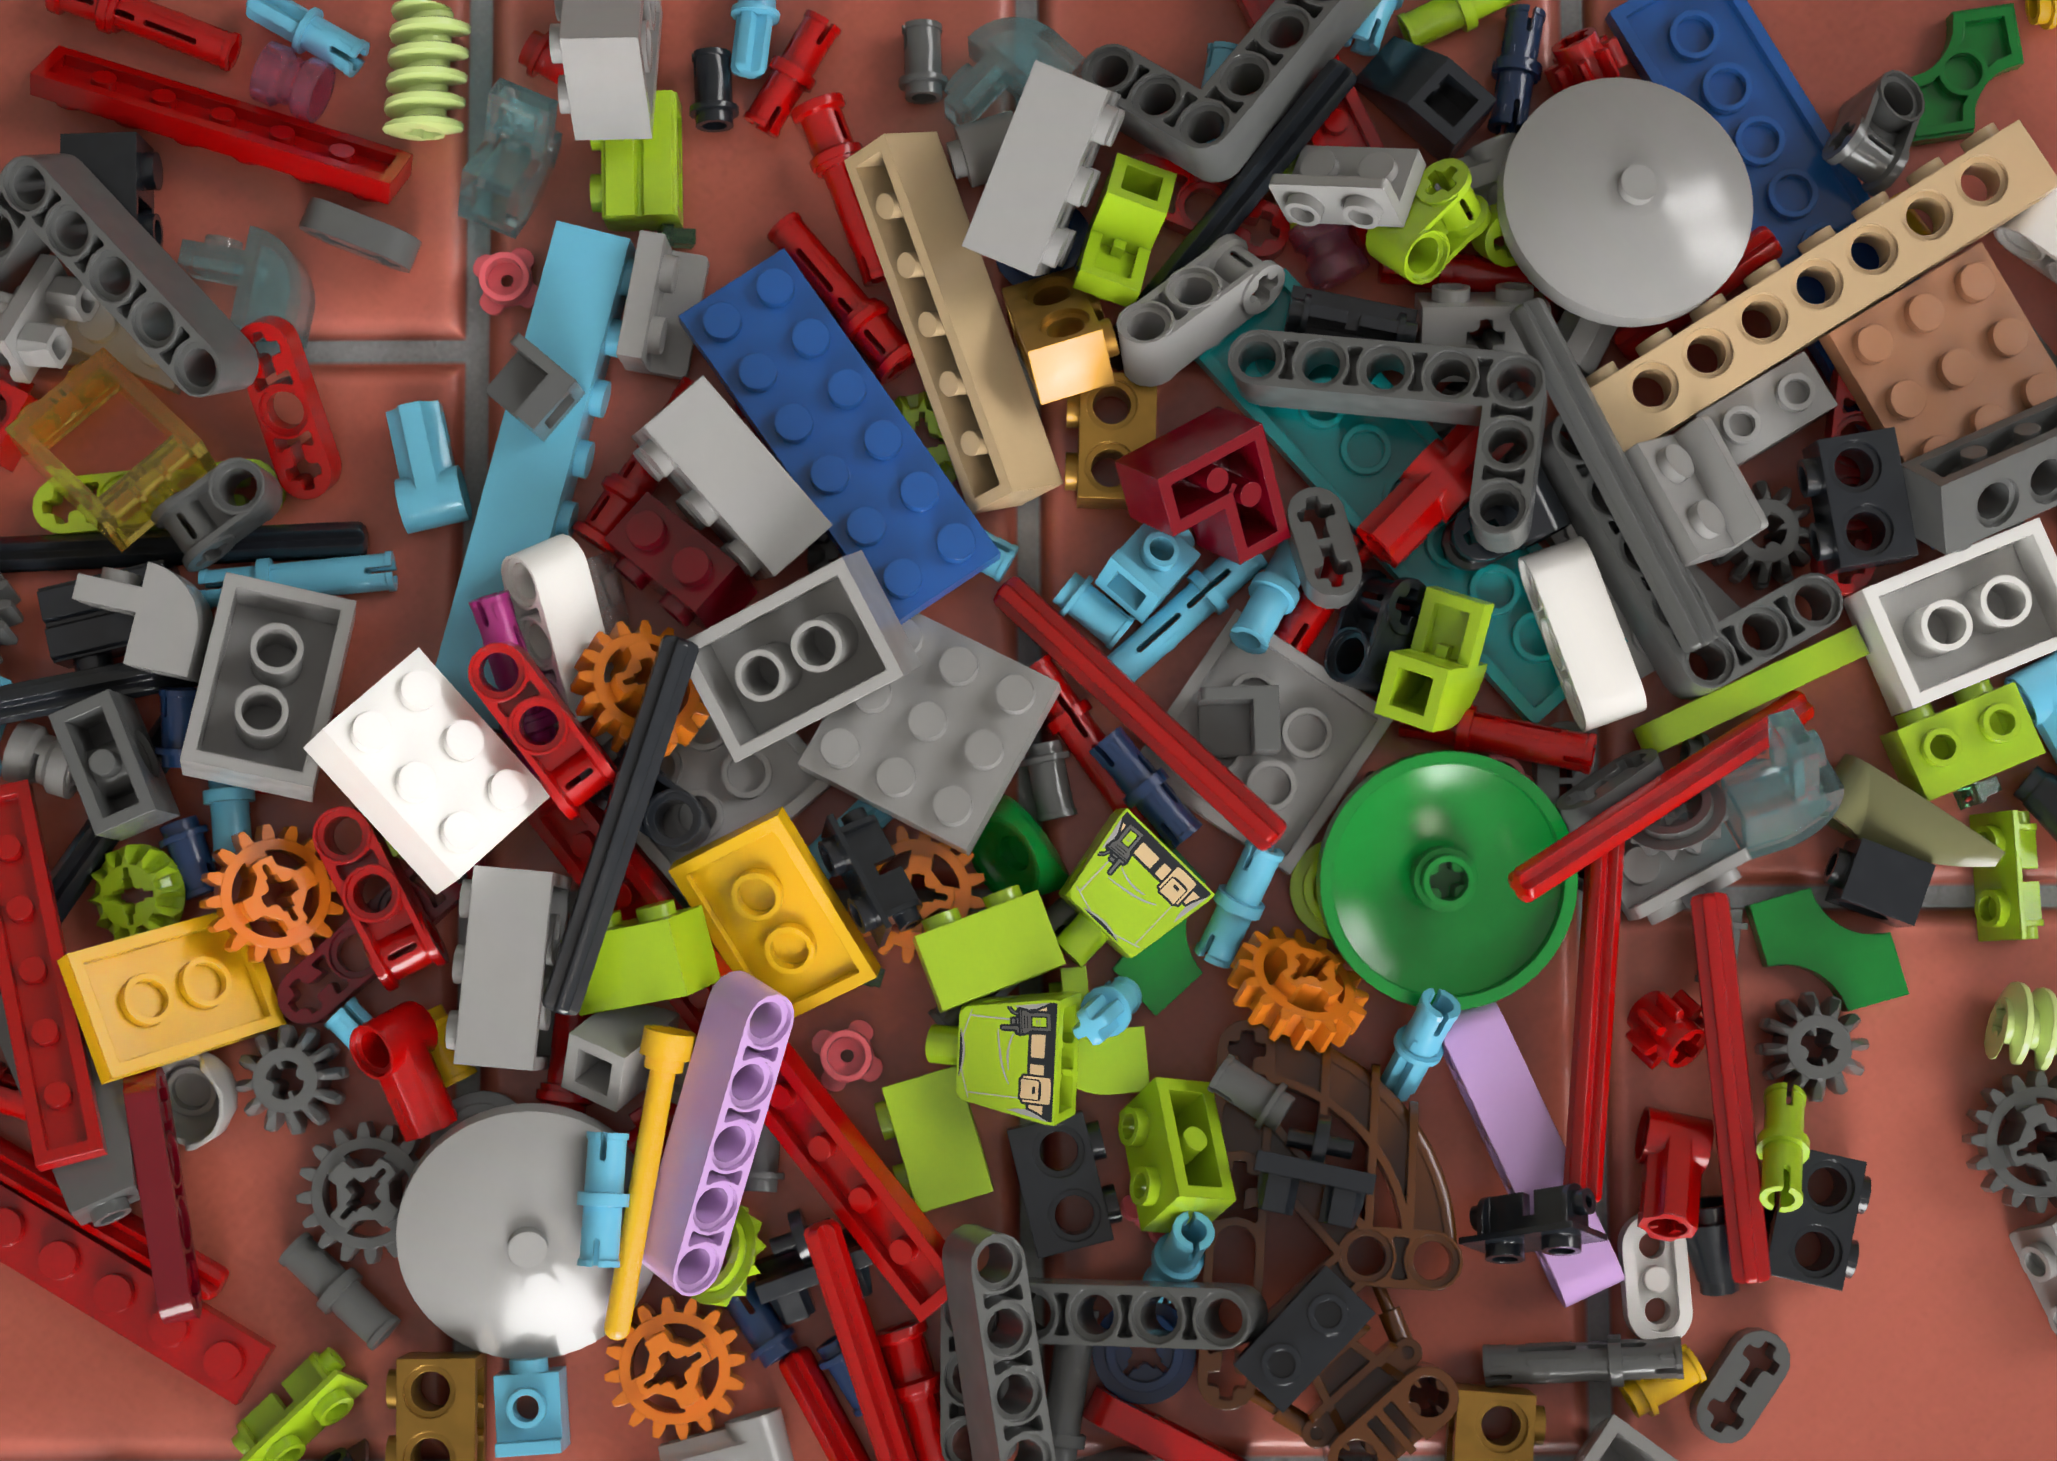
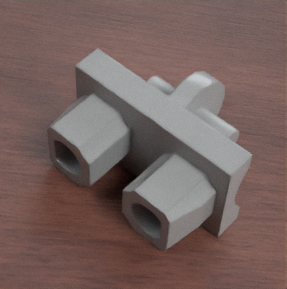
M40 254L21 286H17L12 294L0 291V352L8 360L11 367L9 374L15 382L30 384L40 367L62 369L72 353V340L64 327L69 320L91 322L100 307V302L77 277L67 275L57 256Z

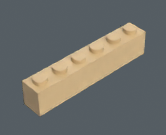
M934 131L887 133L881 135L844 160L964 499L973 514L1021 506L1063 484V480L982 255L962 246L970 222L938 133Z

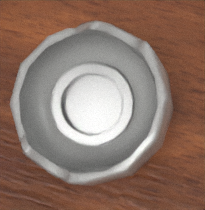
M209 1052L161 1066L168 1083L177 1143L184 1145L186 1151H192L222 1134L227 1129L238 1108V1092L235 1088L236 1080L231 1069L221 1059Z

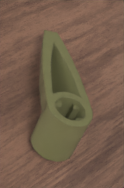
M1849 754L1842 756L1808 806L1809 811L1820 821L1849 838H1865L1932 864L1957 867H1995L2005 851L1908 787L1871 764Z

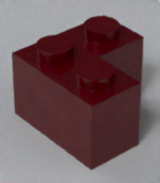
M1217 406L1115 460L1130 517L1172 537L1192 527L1198 546L1239 565L1291 537L1263 424Z

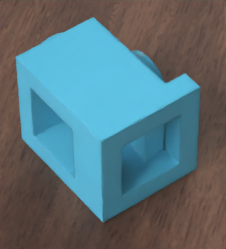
M1143 523L1128 541L1110 557L1094 584L1143 624L1186 577L1201 554L1193 548L1195 540L1189 529L1172 537Z
M548 1357L510 1359L509 1370H502L493 1376L497 1438L495 1458L562 1453L571 1444L566 1366L549 1367ZM521 1396H531L537 1401L539 1411L535 1418L527 1419L519 1414L517 1401Z

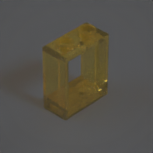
M104 347L88 360L76 364L63 381L40 400L24 407L18 414L17 419L4 429L23 457L121 553L154 525L151 515L162 502L175 493L188 488L217 466L202 439ZM117 392H120L168 439L102 495L97 497L49 449Z

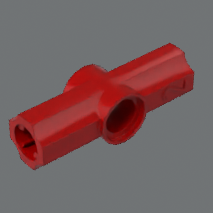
M1457 424L1443 440L1436 438L1403 472L1399 478L1401 483L1357 527L1355 532L1360 536L1365 547L1380 561L1396 568L1428 537L1427 535L1442 520L1445 523L1449 522L1469 502L1480 426ZM1505 443L1497 447L1492 453V457L1500 462L1516 444Z

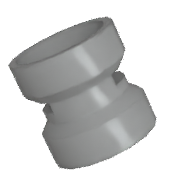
M25 720L20 722L13 730L4 751L2 760L3 780L16 782L28 779L31 784L43 785L48 794L65 799L73 797L77 792V787L57 737L49 735L47 728Z

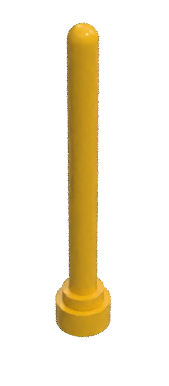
M644 1025L639 1053L645 1055L644 1067L650 1070L628 1194H630L629 1207H625L621 1228L620 1268H614L604 1323L605 1334L612 1340H622L630 1332L675 1075L683 1073L684 1063L690 1062L694 1049L696 1034L681 1028L664 1025Z

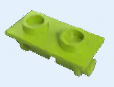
M2007 810L1969 815L1970 828L2005 851L1995 867H1973L1974 910L1977 918L1978 942L2039 939L2038 926H2044L2041 911L2039 881L2023 882L2022 869H2038L2037 823H2030L2029 811Z
M327 1347L321 1354L314 1351L281 1383L293 1399V1402L288 1407L285 1406L277 1394L271 1392L236 1425L238 1433L231 1440L234 1446L244 1455L239 1461H299L305 1453L306 1445L326 1426L335 1424L344 1418L354 1405L353 1400L369 1385L364 1380L341 1372L346 1364L341 1356L332 1348Z

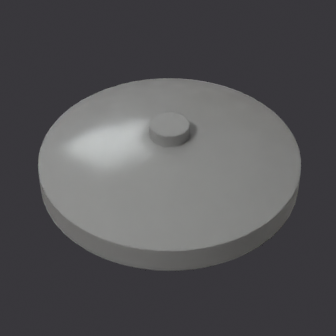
M1615 77L1585 81L1568 87L1543 102L1528 117L1508 147L1502 161L1497 185V211L1503 237L1512 257L1528 280L1547 298L1577 316L1600 324L1617 327H1645L1666 323L1688 314L1705 303L1726 282L1740 262L1749 241L1753 220V195L1746 166L1737 147L1723 127L1706 110L1691 99L1668 87L1650 81Z
M521 1103L495 1107L473 1115L449 1129L430 1146L415 1166L402 1195L396 1226V1248L405 1284L414 1301L435 1326L467 1347L492 1356L508 1359L561 1356L580 1350L606 1335L604 1323L614 1268L577 1266L580 1256L583 1205H577V1192L584 1191L587 1131L616 1132L597 1119L573 1109L551 1104ZM628 1146L626 1150L624 1193H628L634 1155ZM622 1207V1222H623V1216H624L625 1207ZM643 1264L641 1266L634 1308L643 1297L654 1274Z

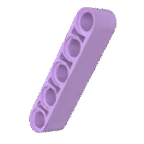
M740 970L729 972L721 977L709 994L659 1166L642 1264L681 1295L685 1296L698 1295L707 1290L717 1279L721 1270L793 1026L794 1009L789 999L749 973Z
M1493 1002L1484 1006L1461 1010L1457 1020L1450 1031H1448L1442 1043L1444 1047L1443 1057L1507 1193L1524 1192L1529 1194L1530 1215H1533L1534 1190L1563 1185L1566 1148L1497 1003ZM1596 1212L1588 1215L1589 1227L1605 1233ZM1609 1240L1582 1244V1252L1571 1256H1552L1541 1251H1535L1554 1293L1564 1308L1625 1280L1622 1268Z

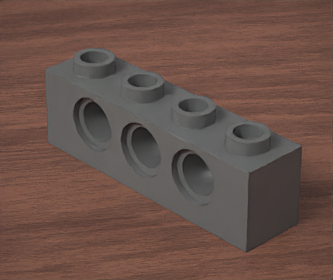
M2057 396L1902 463L1916 539L1945 555L1968 549L1974 542L2001 530L2019 526L2026 519L2057 506Z

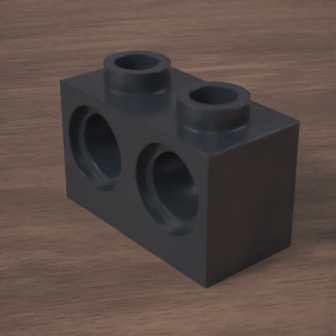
M1895 427L1819 439L1802 450L1804 459H1800L1797 464L1798 483L1803 497H1811L1815 522L1809 526V542L1814 559L1816 561L1823 560L1825 575L1902 563L1919 555ZM1838 456L1852 459L1859 467L1860 481L1857 487L1847 486L1837 478L1834 465ZM1850 519L1860 520L1869 527L1872 534V543L1868 551L1857 549L1849 542L1846 528Z
M1078 1110L1074 1116L1055 1126L1030 1122L1007 1128L1038 1259L1114 1240L1111 1224L1123 1222L1114 1184L1105 1186L1100 1184L1095 1161L1106 1159L1107 1155L1098 1120L1085 1123L1083 1111ZM1065 1132L1075 1139L1077 1155L1070 1165L1064 1168H1052L1041 1159L1039 1153L1040 1144L1050 1133ZM1068 1196H1081L1092 1205V1219L1082 1230L1068 1231L1062 1228L1056 1221V1207L1061 1200Z
M1810 1150L1809 1158L1803 1164V1204L1800 1208L1792 1212H1779L1780 1191H1775L1773 1210L1764 1207L1771 1276L1839 1291L1843 1290L1845 1278L1850 1279L1853 1276L1858 1263L1859 1243L1857 1240L1852 1239L1857 1214H1864L1871 1195V1178L1865 1175L1867 1162ZM1824 1167L1832 1176L1833 1190L1825 1201L1816 1203L1809 1195L1808 1181L1816 1170ZM1808 1232H1814L1820 1240L1821 1252L1813 1264L1803 1267L1796 1258L1795 1247L1801 1236Z
M1322 1265L1273 1317L1260 1336L1251 1341L1233 1360V1365L1284 1413L1376 1313L1326 1265Z

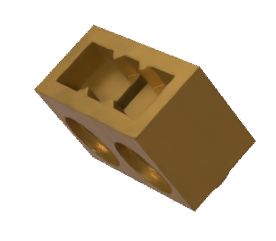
M1074 267L1002 288L1014 339L1041 405L1115 383L1109 358L1119 355V348L1109 318L1104 319L1099 298L1072 288L1077 273Z
M1113 372L1115 383L1067 397L1066 428H1079L1078 453L1066 452L1065 490L1077 491V508L1128 509L1121 484L1114 487L1103 486L1094 479L1091 470L1102 459L1112 458L1117 460L1156 439L1157 386H1139L1131 382L1124 373ZM1104 397H1117L1127 405L1129 414L1119 423L1108 424L1097 418L1093 410L1094 405Z
M479 1351L409 1352L396 1359V1369H389L386 1379L388 1409H396V1435L388 1436L385 1461H423L420 1452L421 1445L424 1439L434 1438L443 1442L449 1451L450 1461H486V1353ZM426 1372H437L448 1381L450 1396L446 1404H433L423 1396L421 1380Z
M1455 1383L1458 1387L1459 1403L1457 1411L1450 1421L1447 1422L1444 1461H1533L1534 1445L1542 1446L1546 1433V1411L1544 1406L1536 1405L1537 1395L1527 1388L1507 1386L1486 1387L1480 1384ZM1496 1406L1509 1407L1513 1421L1508 1433L1496 1439L1485 1437L1481 1428L1485 1413Z

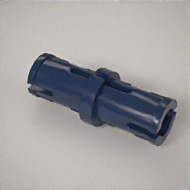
M1528 4L1511 5L1507 7L1505 12L1506 22L1501 54L1496 58V61H1493L1491 75L1496 80L1494 97L1497 100L1491 110L1487 128L1496 135L1500 133L1501 125H1506L1504 134L1517 133L1529 117L1533 85L1541 80L1543 67L1537 60L1546 13L1537 6L1533 9L1531 18L1528 17L1530 9Z
M1121 726L1116 728L1089 751L1092 757L1098 761L1103 769L1105 768L1126 795L1122 799L1129 809H1132L1134 806L1158 832V835L1171 851L1203 825L1182 803L1165 781L1169 778L1162 767L1158 770L1154 768L1149 760L1137 749L1134 742Z

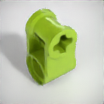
M1455 158L1442 159L1428 166L1422 175L1404 228L1377 226L1373 229H1368L1366 234L1368 253L1375 260L1411 283L1422 285L1438 277L1445 266L1469 242L1485 231L1492 217L1491 207L1482 196L1475 194L1471 187L1472 176L1468 166L1462 160ZM1437 183L1441 188L1438 191L1435 189V184ZM1469 211L1472 214L1471 219H1468L1466 213Z

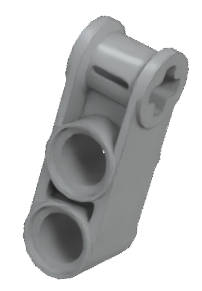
M1234 233L1220 237L1208 250L1185 267L1173 272L1166 281L1137 302L1127 306L1119 314L1116 323L1125 376L1131 382L1147 387L1162 385L1170 381L1177 372L1210 348L1218 345L1224 337L1255 314L1266 310L1276 300L1285 281L1283 267L1272 260H1260L1248 251L1246 241Z

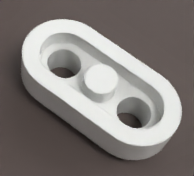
M1637 1214L1622 1226L1617 1241L1618 1260L1625 1279L1620 1282L1624 1320L1631 1332L1640 1339L1681 1336L1682 1338L1688 1331L1693 1317L1686 1238L1676 1239L1672 1242L1659 1240L1660 1246L1657 1253L1653 1256L1645 1257L1639 1249V1242L1647 1232L1637 1227ZM1660 1298L1665 1304V1313L1660 1320L1651 1322L1645 1315V1306L1651 1299Z

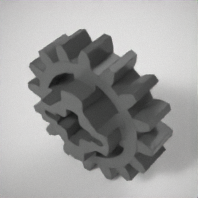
M2028 1071L2024 1084L2018 1075L2007 1074L2002 1076L2004 1093L1994 1088H1984L1980 1092L1984 1101L1988 1104L1985 1111L1972 1109L1967 1111L1966 1115L1979 1125L1977 1133L1962 1135V1142L1977 1146L1979 1154L1968 1160L1966 1164L1968 1169L1986 1170L1988 1172V1175L1980 1185L1984 1191L1995 1193L2005 1188L2002 1194V1204L2018 1208L2025 1199L2028 1211L2045 1213L2048 1199L2057 1208V1117L2048 1115L2044 1104L2037 1103L2036 1098H2043L2057 1105V1076H2054L2048 1084L2045 1071ZM2005 1117V1125L1999 1139H1997L2000 1124ZM2035 1130L2054 1132L2044 1136L2045 1140L2037 1144V1152L2018 1151L2028 1147V1143L2036 1139ZM2010 1166L2025 1167L2029 1178L2035 1179L2037 1185H2029L2020 1181L2007 1168Z
M372 1121L360 1122L356 1139L346 1127L339 1128L333 1131L336 1148L322 1143L316 1144L312 1149L315 1156L321 1161L319 1167H304L300 1170L299 1174L303 1178L313 1182L310 1191L296 1195L297 1202L312 1204L314 1213L309 1215L302 1224L304 1228L322 1226L325 1232L318 1242V1246L321 1249L328 1248L337 1242L342 1243L340 1260L346 1262L353 1260L359 1253V1250L363 1249L367 1264H375L381 1261L383 1246L396 1258V1226L403 1195L402 1178L406 1173L410 1177L420 1159L414 1153L419 1148L422 1140L398 1142L399 1125L387 1124L381 1131L380 1136H376V1129ZM365 1148L386 1152L374 1165H364L358 1158L353 1159L350 1156L351 1153ZM383 1175L378 1181L380 1185L375 1191V1195L381 1202L364 1205L357 1209L362 1203L360 1199L365 1193L364 1188L359 1183L374 1180ZM330 1182L335 1184L337 1188V1207L334 1211L329 1196ZM365 1220H376L382 1227L387 1226L391 1229L385 1234L376 1236L362 1235L354 1232Z

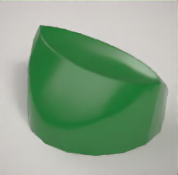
M1003 794L972 850L975 855L972 864L976 872L984 874L985 882L983 883L993 893L1018 884L1023 895L1038 890L1041 897L1060 890L1068 879L1069 873L1059 853L1033 817L1013 798Z

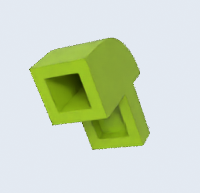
M1117 152L1084 238L1076 264L1078 269L1072 288L1124 307L1137 301L1152 247L1168 212L1177 174Z
M1427 586L1411 648L1389 652L1374 713L1429 732H1437L1454 727L1472 705L1488 664L1479 661L1494 603L1439 586Z
M1086 966L1082 968H1060L1061 982L1048 983L1049 993L1079 991L1081 992L1082 1003L1086 994L1089 993ZM1144 1026L1127 1027L1119 1035L1109 1037L1101 1044L1095 1046L1092 1045L1087 1036L1079 1039L1077 1089L1097 1095H1115L1141 1092L1150 1083Z

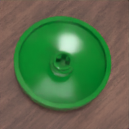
M1453 750L1428 751L1397 759L1384 765L1360 782L1343 800L1326 829L1320 847L1316 872L1317 897L1324 926L1332 943L1346 963L1367 983L1397 1001L1417 1007L1422 993L1429 988H1433L1435 996L1430 1003L1431 1005L1439 989L1452 994L1460 1003L1461 1010L1496 1002L1525 986L1552 959L1570 926L1578 889L1577 872L1532 902L1525 903L1518 899L1515 891L1509 886L1508 875L1516 867L1569 834V831L1560 813L1547 795L1532 780L1503 762L1487 756Z

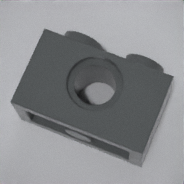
M107 689L48 715L95 836L123 841L181 816L134 698Z

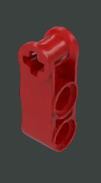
M497 641L480 648L472 656L468 666V680L473 690L534 769L540 783L554 803L570 820L575 819L580 815L579 807L608 785L614 784L618 772L617 766L591 734H588L528 652L520 645L510 641ZM494 653L509 655L518 666L517 681L510 689L500 690L487 682L484 675V666L486 660ZM534 706H543L550 709L558 719L559 729L557 735L549 742L533 740L524 729L525 714ZM588 768L593 769L591 774L576 785L569 786V782Z
M338 806L330 808L321 814L313 826L312 840L314 847L363 941L364 950L371 967L386 990L392 992L398 989L401 979L432 963L439 967L449 962V955L434 923L424 911L398 858L392 856L382 834L358 808ZM350 817L360 825L362 841L355 851L346 854L337 847L334 833L337 825L342 820ZM375 875L385 878L390 884L392 891L388 906L380 912L370 909L363 897L365 884ZM417 944L416 949L396 958L398 953Z

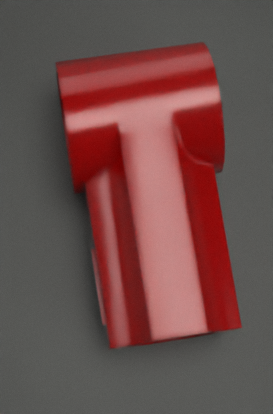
M404 1001L353 1029L349 1042L352 1058L358 1068L365 1075L380 1081L405 1142L421 1139L431 1133L442 1130L456 1122L458 1117L431 1053L438 1044L436 1023L431 1014L421 1004L414 1001Z
M1646 1106L1643 1110L1638 1124L1634 1147L1635 1162L1642 1164L1637 1227L1645 1230L1650 1238L1672 1242L1676 1239L1692 1238L1698 1230L1701 1178L1707 1168L1713 1146L1714 1125L1711 1119Z

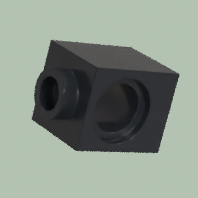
M1865 838L1849 840L1845 842L1843 848H1835L1826 865L1823 882L1830 886L1825 901L1896 928L1915 926L1936 865Z

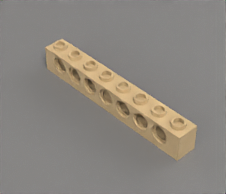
M2018 119L2001 131L1998 130L1994 122L1983 127L1960 144L1965 152L1963 155L1947 165H1944L1940 157L1934 158L1905 178L1910 188L1890 200L1885 191L1880 192L1851 212L1856 222L1837 234L1831 225L1824 227L1797 246L1802 254L1799 258L1783 268L1776 259L1770 261L1743 280L1748 290L1728 302L1722 293L1714 296L1689 314L1694 322L1689 327L1674 336L1666 327L1635 347L1636 352L1640 356L1638 359L1620 370L1612 361L1586 377L1585 379L1623 452L1637 443L1665 437L1687 423L1696 414L1759 378L1818 341L1820 337L1869 309L2047 197L2057 188V175L2021 121ZM1963 175H1973L1979 178L1987 189L1986 200L1976 201L1969 198L1962 190L1961 177ZM1908 209H1919L1929 215L1933 223L1931 235L1917 234L1908 226L1906 221ZM1866 243L1872 246L1879 257L1878 269L1868 270L1857 265L1851 254L1852 244ZM1804 276L1817 279L1825 290L1824 303L1811 304L1803 300L1797 291V279ZM1756 310L1766 315L1771 323L1770 337L1755 338L1749 335L1742 325L1743 312ZM1694 344H1703L1710 347L1717 357L1716 371L1703 373L1694 369L1687 358L1688 347ZM1639 378L1655 380L1661 386L1664 393L1662 405L1647 407L1639 403L1633 394L1632 386L1634 380Z

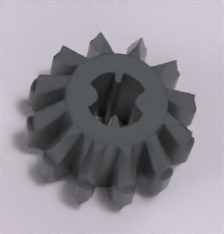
M1759 480L1752 485L1751 491L1768 519L1767 529L1769 533L1764 535V538H1771V542L1760 548L1750 538L1726 555L1710 560L1711 564L1715 567L1724 564L1728 560L1734 564L1728 578L1733 584H1738L1750 573L1751 583L1755 590H1763L1768 587L1771 576L1781 585L1789 582L1794 578L1792 566L1804 567L1811 560L1808 551L1800 545L1809 543V527H1800L1798 522L1811 512L1810 506L1803 504L1791 510L1787 506L1792 498L1791 488L1784 486L1771 498L1767 482Z
M1801 992L1797 1007L1789 999H1780L1775 1003L1776 1011L1782 1023L1771 1018L1761 1019L1759 1027L1764 1032L1773 1035L1772 1043H1758L1755 1045L1754 1050L1757 1055H1773L1775 1061L1767 1065L1762 1074L1767 1080H1775L1785 1075L1783 1082L1787 1083V1097H1791L1792 1087L1795 1084L1802 1089L1804 1088L1808 1101L1822 1102L1826 1087L1837 1095H1843L1848 1091L1847 1082L1842 1071L1861 1076L1865 1071V1067L1860 1062L1852 1059L1851 1055L1852 1050L1863 1051L1868 1049L1870 1044L1865 1038L1850 1037L1849 1032L1858 1027L1861 1018L1856 1013H1849L1838 1018L1841 1011V999L1829 996L1819 1005L1818 998L1814 992ZM1803 1036H1815L1814 1043L1822 1048L1819 1058L1808 1057L1809 1050L1800 1045Z
M281 1025L277 1033V1042L268 1034H259L254 1039L262 1058L250 1054L241 1055L239 1064L243 1068L253 1071L252 1079L237 1081L235 1088L237 1092L254 1091L256 1097L247 1103L244 1112L250 1117L267 1110L264 1120L265 1130L269 1132L278 1131L286 1121L292 1135L303 1134L306 1132L308 1118L318 1126L325 1125L330 1121L329 1112L322 1101L335 1105L344 1103L346 1095L342 1091L332 1088L331 1083L332 1080L348 1078L349 1069L347 1067L330 1068L328 1062L339 1054L341 1048L337 1043H329L317 1050L321 1033L319 1029L309 1027L298 1038L294 1025ZM297 1068L296 1076L304 1081L303 1088L301 1090L288 1091L289 1082L281 1078L282 1071L284 1069Z

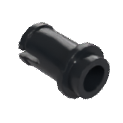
M700 48L692 54L695 103L689 108V116L696 120V128L700 131H728L734 126L733 119L739 115V106L732 102L730 68L732 53L725 48Z

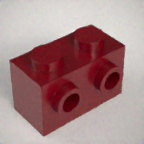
M649 492L644 494L604 538L619 557L613 565L617 572L638 590L642 591L649 585L659 593L662 598L658 601V604L685 628L693 621L703 630H706L742 611L758 593L737 562Z

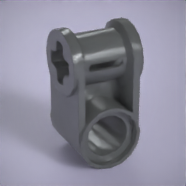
M1891 70L1848 99L1839 109V116L1832 135L1823 148L1822 158L1830 165L1841 164L1863 181V190L1870 196H1875L1888 189L1900 176L1909 160V149L1925 108L1923 93L1918 84L1904 72Z
M241 457L229 458L219 463L214 469L188 488L167 498L153 511L151 520L157 529H166L184 554L181 562L187 571L196 572L220 560L235 544L265 522L271 520L281 507L283 501L282 488L278 479L256 463ZM255 477L257 481L255 497L249 503L237 506L234 497L237 486L242 480Z

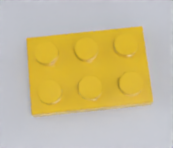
M783 806L675 860L668 870L690 907L702 905L710 938L731 970L749 973L787 997L793 1005L794 1018L877 978L881 969L879 962Z
M217 912L71 952L57 960L101 1085L247 1040L259 1034H266L279 1029L281 1025H286L264 961L260 963L248 962V945H244V947L236 952L229 953L224 947L231 935L227 930L214 933L208 931L207 926L218 917ZM247 923L245 926L252 930L250 923Z

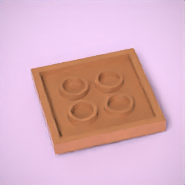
M1982 241L1818 339L1855 399L1859 409L1864 413L1863 415L1872 431L1895 427L1901 463L2057 396V368Z

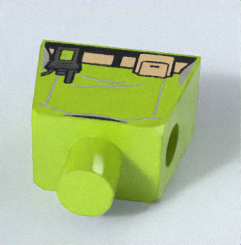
M1128 808L1116 809L1109 816L1060 889L1058 895L1078 915L1057 936V941L1061 951L1081 968L1106 942L1122 957L1133 958L1206 904L1215 894Z
M1064 991L987 997L965 1004L961 1007L959 1013V1027L933 1024L930 1027L926 1038V1058L929 1063L957 1066L956 1094L961 1100L1040 1124L1055 1126L1076 1113L1079 1040L1074 1036L1072 1028L1079 1022L1076 1013L1081 1009V992Z

